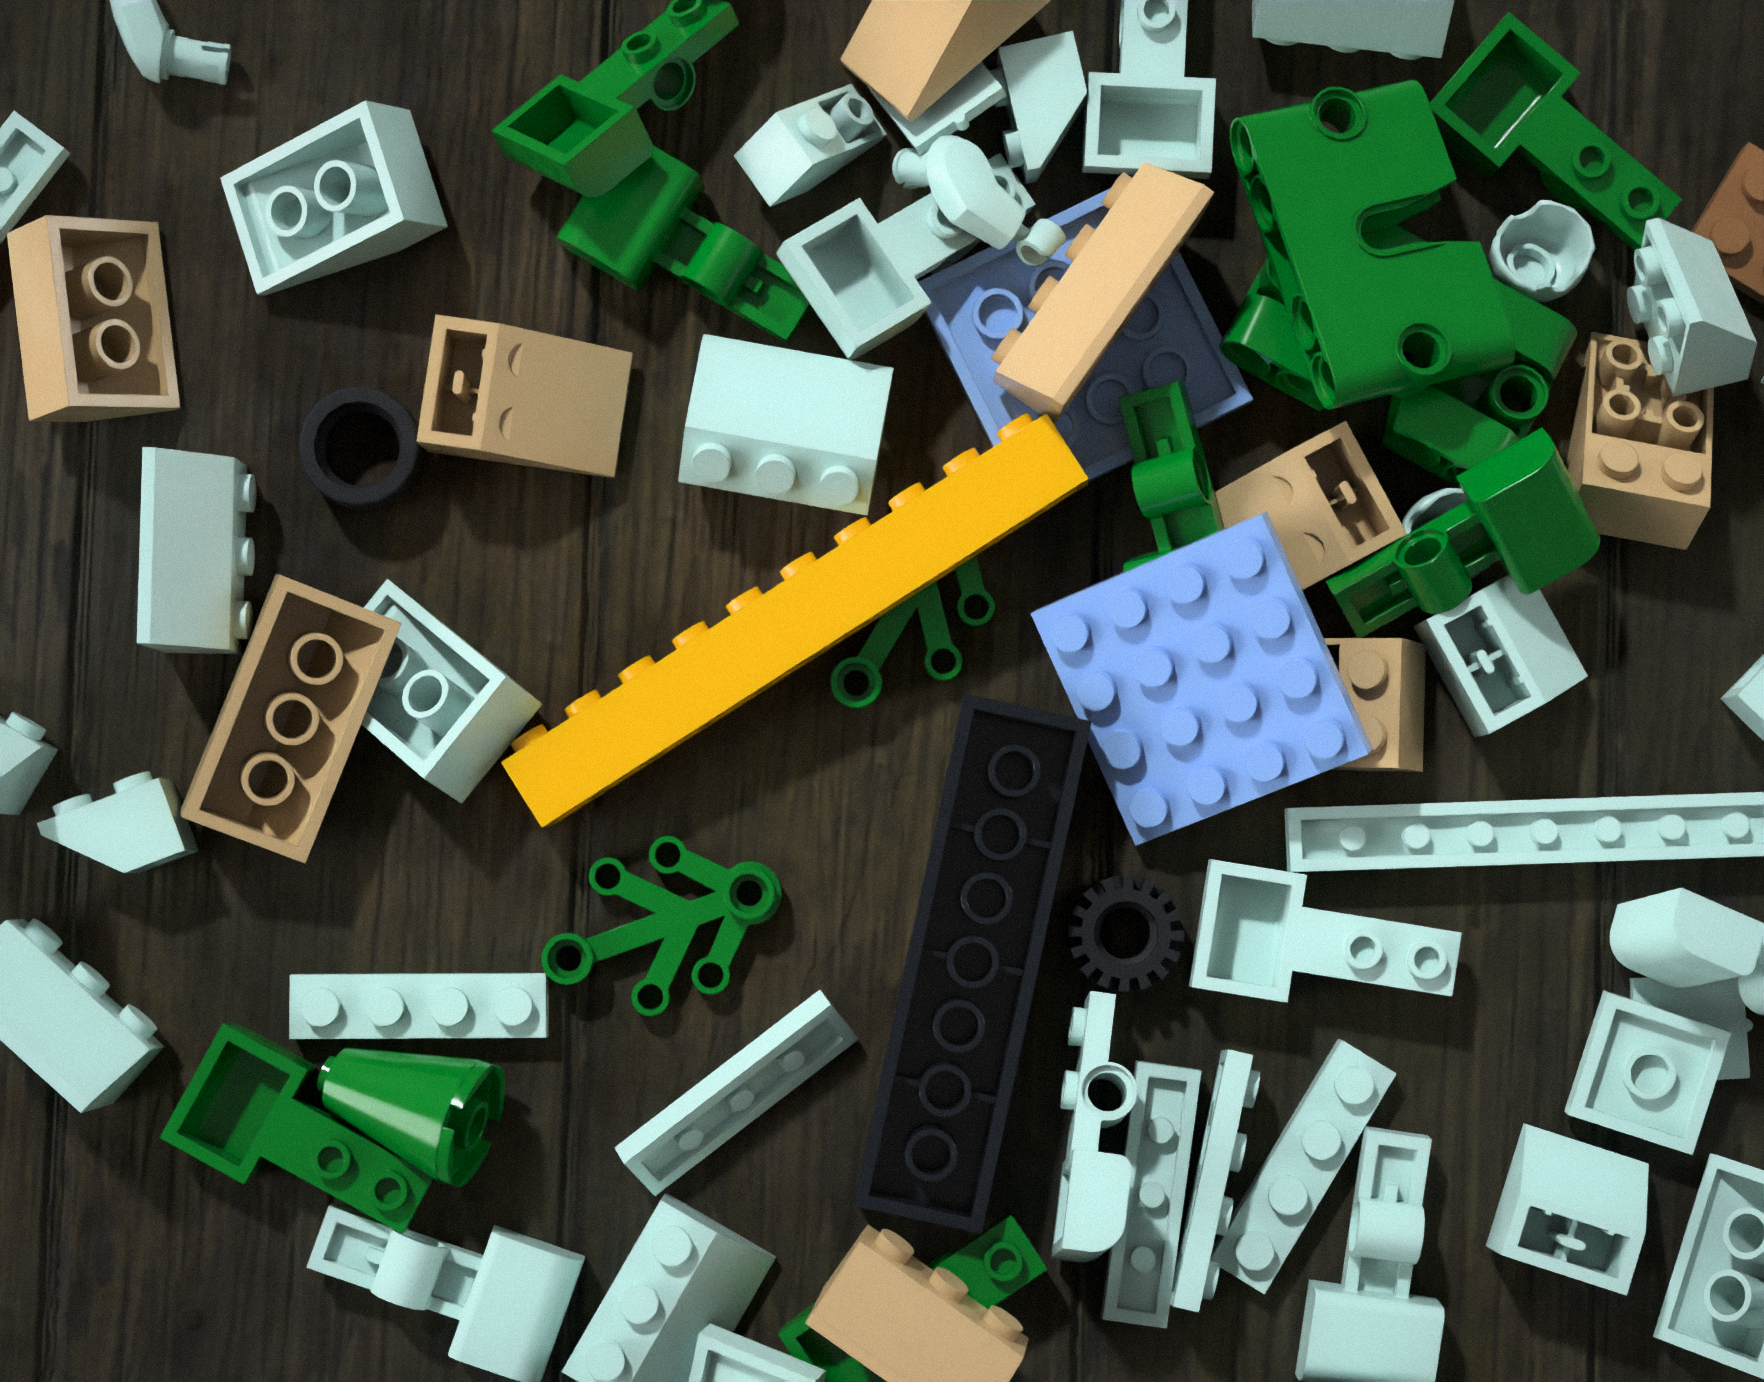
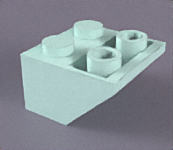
M1661 218L1647 220L1641 248L1636 249L1634 252L1636 276L1634 286L1627 289V303L1634 323H1643L1648 334V354L1654 372L1657 375H1665L1673 397L1748 379L1757 341L1713 241Z
M1508 575L1469 595L1457 607L1447 612L1435 614L1413 626L1421 642L1426 644L1427 653L1474 737L1487 735L1549 702L1588 677L1540 589L1531 594H1522Z
M1523 1123L1486 1246L1500 1255L1627 1296L1646 1234L1649 1164Z

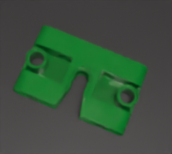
M1412 79L1356 92L1343 87H1328L1320 91L1313 101L1236 117L1232 120L1230 143L1233 157L1314 390L1324 408L1332 410L1381 398L1386 395H1392L1401 399L1414 398L1421 395L1431 384L1465 378L1512 365L1515 357L1513 331L1480 242H1415L1378 250L1366 244L1361 236L1362 234L1391 228L1437 205L1441 201L1440 190L1457 180L1427 95L1417 80ZM1321 121L1331 123L1337 128L1339 133L1329 131L1323 126ZM1403 352L1414 354L1421 361L1423 368L1410 364L1403 355Z
M1397 225L1361 235L1366 244L1378 250L1415 242H1427ZM1267 256L1222 338L1219 349L1223 356L1239 368L1321 412L1324 407L1314 390ZM1495 278L1493 279L1515 339V357L1512 365L1465 378L1431 384L1421 395L1414 398L1401 399L1392 396L1381 440V446L1458 488H1461L1456 476L1526 437L1535 418L1546 407L1549 397L1548 392L1578 335L1576 327L1568 319ZM1411 353L1408 362L1415 367L1423 368L1419 358ZM1505 392L1517 398L1521 404L1522 412L1512 411L1506 407L1501 400L1500 393Z

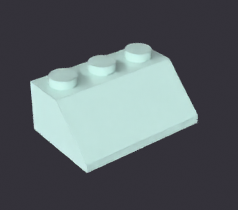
M1252 0V34L1254 38H1263L1270 43L1281 46H1290L1299 42L1326 45L1335 51L1344 53L1357 52L1362 49L1389 52L1398 58L1415 60L1423 56L1442 58L1454 0Z
M704 334L685 423L678 482L867 516L876 478L894 368Z
M142 447L137 644L165 653L242 654V639H250L253 630L252 604L250 601H244V576H252L255 564L253 539L245 537L246 512H254L257 489L254 474H247V465L237 458L157 447Z
M34 918L29 923L24 919L6 920L0 925V1040L80 1113L113 1104L165 1047L153 1036L157 1030L156 1025L136 1007L128 1004L123 1009L105 993L110 987L109 983L90 965L80 961L75 966L58 950L63 944L61 939L45 924Z
M1710 1153L1653 1337L1764 1379V1170Z
M665 1192L561 1372L578 1382H689L699 1333L710 1323L733 1332L776 1256Z

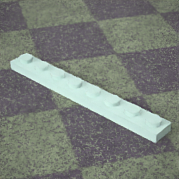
M1764 792L1284 809L1287 872L1764 856Z

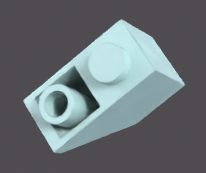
M1073 31L999 47L996 60L997 68L989 70L1007 95L994 105L996 108L1006 106L1011 129L1002 131L1004 149L1010 169L1021 167L1024 184L1037 182L1084 106L1087 88Z
M852 84L776 112L743 145L734 157L769 207L808 192L876 145L887 133L875 118L869 103L858 94Z
M150 771L141 772L113 783L116 794L92 802L90 794L62 801L53 806L55 817L37 823L41 836L123 873H141L199 851L188 820L181 817L182 803L174 781L165 778L153 779Z

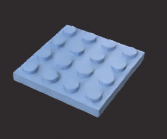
M1110 189L1048 218V220L1054 222L1062 229L1066 240L1055 254L1050 256L1041 265L1029 266L1023 263L1016 252L1015 245L1017 243L1011 240L1002 250H998L993 246L988 247L918 282L932 302L924 313L991 448L1002 442L996 433L1011 421L1028 412L1034 421L1041 417L1040 414L993 382L995 371L999 364L994 362L991 357L1012 327L1023 333L1036 313L1028 308V305L1050 275L1057 281H1060L1073 263L1072 260L1065 256V253L1086 223L1096 230L1107 215L1109 209L1101 203ZM1179 251L1055 425L1089 478V482L1134 460L1118 397L1184 379L1197 429L1250 404L1253 400L1237 366L1223 356L1219 349L1222 336Z
M1267 511L1038 608L1031 613L1077 718L1092 721L1088 736L1089 745L1135 846L1369 755L1373 749Z

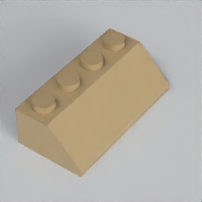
M1143 162L1133 178L1122 172L1101 203L1109 209L1107 215L1096 230L1086 223L1066 251L1065 256L1072 260L1073 263L1060 281L1049 275L1029 303L1028 308L1036 313L1023 333L1012 327L994 352L991 359L999 364V367L995 371L993 382L1041 416L1047 413L1053 424L1056 425L1200 222L1214 191L1204 184Z
M275 574L181 807V817L306 863L402 623L280 574Z

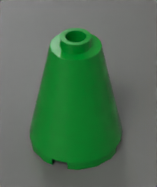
M347 1047L340 1051L336 1057L330 1056L325 1061L319 1073L317 1090L319 1093H322L323 1106L327 1110L441 1184L462 1187L475 1175L492 1142L481 1139L488 1119L500 1121L504 1105L506 1080L505 1071L502 1067L491 1064L488 1060Z

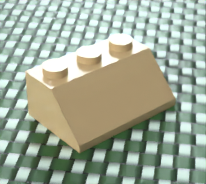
M45 215L7 233L29 421L88 422L172 411L180 408L158 222Z
M870 1225L866 1226L824 1285L805 1322L809 1327L887 1382H1010L1024 1358L1029 1340L1028 1337L1021 1333L1023 1331L1022 1325L1010 1313L994 1305L987 1309L967 1295L968 1287L955 1274L941 1267H937L933 1271L912 1256L914 1254L913 1247L900 1235L888 1229H882L881 1232H878Z

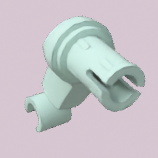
M110 0L113 17L123 43L142 76L159 84L162 83V80H168L169 76L172 75L226 85L231 59V44L205 42L175 36V31L169 29V24L165 20L157 0Z
M954 135L940 136L932 143L930 149L922 155H919L914 148H903L894 157L892 170L895 181L898 184L905 182L903 185L905 189L930 186L940 210L950 223L998 250H1002L1013 240L1017 243L1015 246L1018 257L1029 266L1043 264L1050 256L1055 254L1066 240L1062 229L1048 219L1037 220L1030 229L1022 224L1026 210L997 184L992 168L984 153L978 146L966 139Z

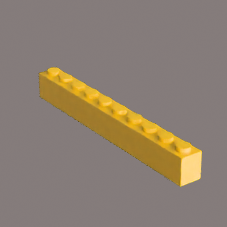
M1028 412L1011 421L996 433L1002 441L981 455H979L975 447L961 453L942 467L947 475L946 478L927 490L924 489L921 482L908 487L888 502L893 511L872 525L866 517H863L847 526L834 536L835 541L839 545L819 559H816L812 551L797 558L780 571L785 581L764 594L758 586L744 592L725 606L730 616L710 629L705 621L691 626L672 640L677 650L656 663L650 655L638 660L618 674L619 679L623 683L621 686L602 698L597 690L585 694L564 709L569 719L548 732L545 726L540 724L511 742L510 745L515 753L503 760L501 764L542 828L554 826L1088 485L1089 478L1048 414L1046 413L1034 421Z

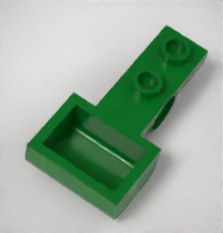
M673 0L663 14L642 31L627 37L620 49L581 81L578 82L560 74L492 129L491 132L502 153L511 161L584 196L599 197L608 193L643 164L652 154L653 144L637 109L644 103H648L664 111H673L682 107L689 100L696 83V73L692 63L739 25L732 5L722 0Z
M1508 12L1429 103L1443 142L1476 171L1487 178H1491L1514 151H1517L1541 172V181L1558 200L1575 210L1588 211L1632 250L1640 249L1646 221L1655 218L1666 220L1683 199L1561 97L1581 72Z
M654 145L651 156L608 193L599 197L582 195L556 237L561 247L640 293L651 273L657 267L788 346L812 309V306L784 265L764 254L757 245L735 230L718 222L713 224L691 211L705 189L701 176L691 167Z
M1184 379L1118 397L1135 461L1131 472L1135 497L1142 514L1151 521L1158 551L1138 555L1123 564L1124 572L1224 529Z
M1543 427L1456 476L1467 501L1325 581L1357 638L1366 636L1417 606L1422 611L1430 614L1447 612L1457 607L1471 592L1472 581L1470 577L1498 560L1519 592L1531 594L1582 566L1596 554L1600 546V536L1554 442Z
M232 1022L223 1023L159 1138L244 1185L254 1180L264 1160L267 1159L397 1232L405 1233L435 1179L337 1115L325 1113L300 1099L299 1097L316 1068L314 1064L248 1028Z
M1011 1212L983 1230L982 1234L976 1235L956 1250L948 1251L926 1265L933 1271L937 1267H941L955 1274L968 1287L967 1295L987 1309L992 1305L995 1306L1048 1270L1047 1265ZM815 1303L793 1317L778 1331V1336L792 1357L827 1370L824 1382H887L805 1324Z

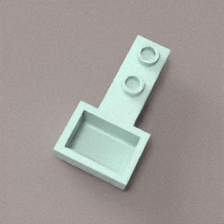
M1121 0L1119 73L1089 72L1086 81L1087 95L1084 102L1082 173L1121 175L1122 172H1125L1127 175H1135L1143 162L1185 178L1209 179L1212 173L1216 79L1184 77L1188 0Z
M999 153L988 160L997 184L1026 210L1027 215L1036 203L1013 170L1010 169L1002 154ZM932 193L880 223L876 222L861 198H858L785 240L776 255L847 359L853 360L910 327L931 305V300L917 279L929 272L933 275L951 266L983 240L950 223L940 210Z
M1213 859L1208 860L1189 987L1288 1003L1292 971L1452 997L1461 932L1302 907L1307 875Z
M1682 887L1617 905L1609 938L1612 952L1623 966L1675 989L1739 977L1738 989L1742 1001L1751 1011L1764 1015V923Z
M1090 991L1084 1001V1008L1073 1007L1071 1013L1068 1045L1079 1046L1076 1071L1065 1070L1062 1084L1060 1109L1071 1110L1066 1158L1062 1164L1051 1259L1072 1262L1092 1261L1112 1247L1120 1239L1125 1228L1132 1171L1131 1163L1123 1155L1098 1152L1100 1128H1109L1121 1122L1133 1108L1137 1099V1085L1132 1074L1122 1065L1108 1062L1116 994ZM1099 1079L1114 1083L1121 1093L1120 1107L1114 1111L1097 1109L1091 1103L1088 1096L1089 1084Z
M1365 1126L1341 1284L1309 1279L1295 1371L1299 1381L1435 1382L1445 1318L1444 1307L1434 1297L1409 1294L1413 1265H1416L1420 1258L1424 1238L1425 1215L1422 1203L1432 1139L1428 1135Z
M330 1203L306 1268L370 1289L371 1293L393 1304L414 1310L428 1309L459 1320V1324L448 1352L449 1357L516 1381L541 1382L585 1256L497 1225L493 1226L486 1249L482 1255L409 1229L401 1234L368 1215Z

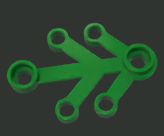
M975 556L954 571L962 594L957 602V615L965 625L977 628L986 625L992 619L995 612V602L991 594L984 589L977 557ZM934 582L881 616L859 655L842 660L834 668L831 675V689L839 703L848 708L860 709L869 706L877 699L882 686L879 670L916 608L927 647L924 659V667L927 674L934 680L941 682L952 680L959 674L963 662L962 655L959 649L952 645L937 582ZM978 596L986 601L988 612L983 618L972 619L965 614L964 602L968 598ZM940 650L952 653L956 661L954 669L946 674L936 672L931 665L933 654ZM852 672L863 673L869 681L866 692L858 696L849 694L844 688V680Z
M662 836L656 839L649 849V860L653 868L664 874L680 872L716 891L689 901L628 872L624 863L616 858H601L589 870L588 877L591 887L601 895L610 896L616 894L656 914L586 939L576 933L556 935L547 942L542 951V967L547 976L553 981L565 985L574 984L582 981L591 973L595 962L664 938L646 978L639 981L631 993V1001L637 1012L644 1016H656L665 1011L669 1006L671 1000L669 987L698 926L725 916L709 955L696 962L691 974L692 982L700 992L708 995L717 994L723 991L730 982L731 971L729 966L748 926L765 922L774 915L780 905L782 896L781 885L776 874L769 867L758 862L747 861L727 869L687 850L686 845L679 838ZM667 842L678 846L681 853L679 862L673 867H664L657 860L658 848ZM605 864L614 865L620 872V881L612 889L603 888L597 881V872ZM754 881L760 885L762 898L756 905L747 906L739 900L738 889L742 883ZM565 946H573L581 954V963L575 970H565L559 964L558 955ZM715 963L721 967L723 980L717 987H707L700 981L699 972L704 964ZM653 984L661 989L663 1000L658 1008L648 1009L641 1004L639 994L645 985Z

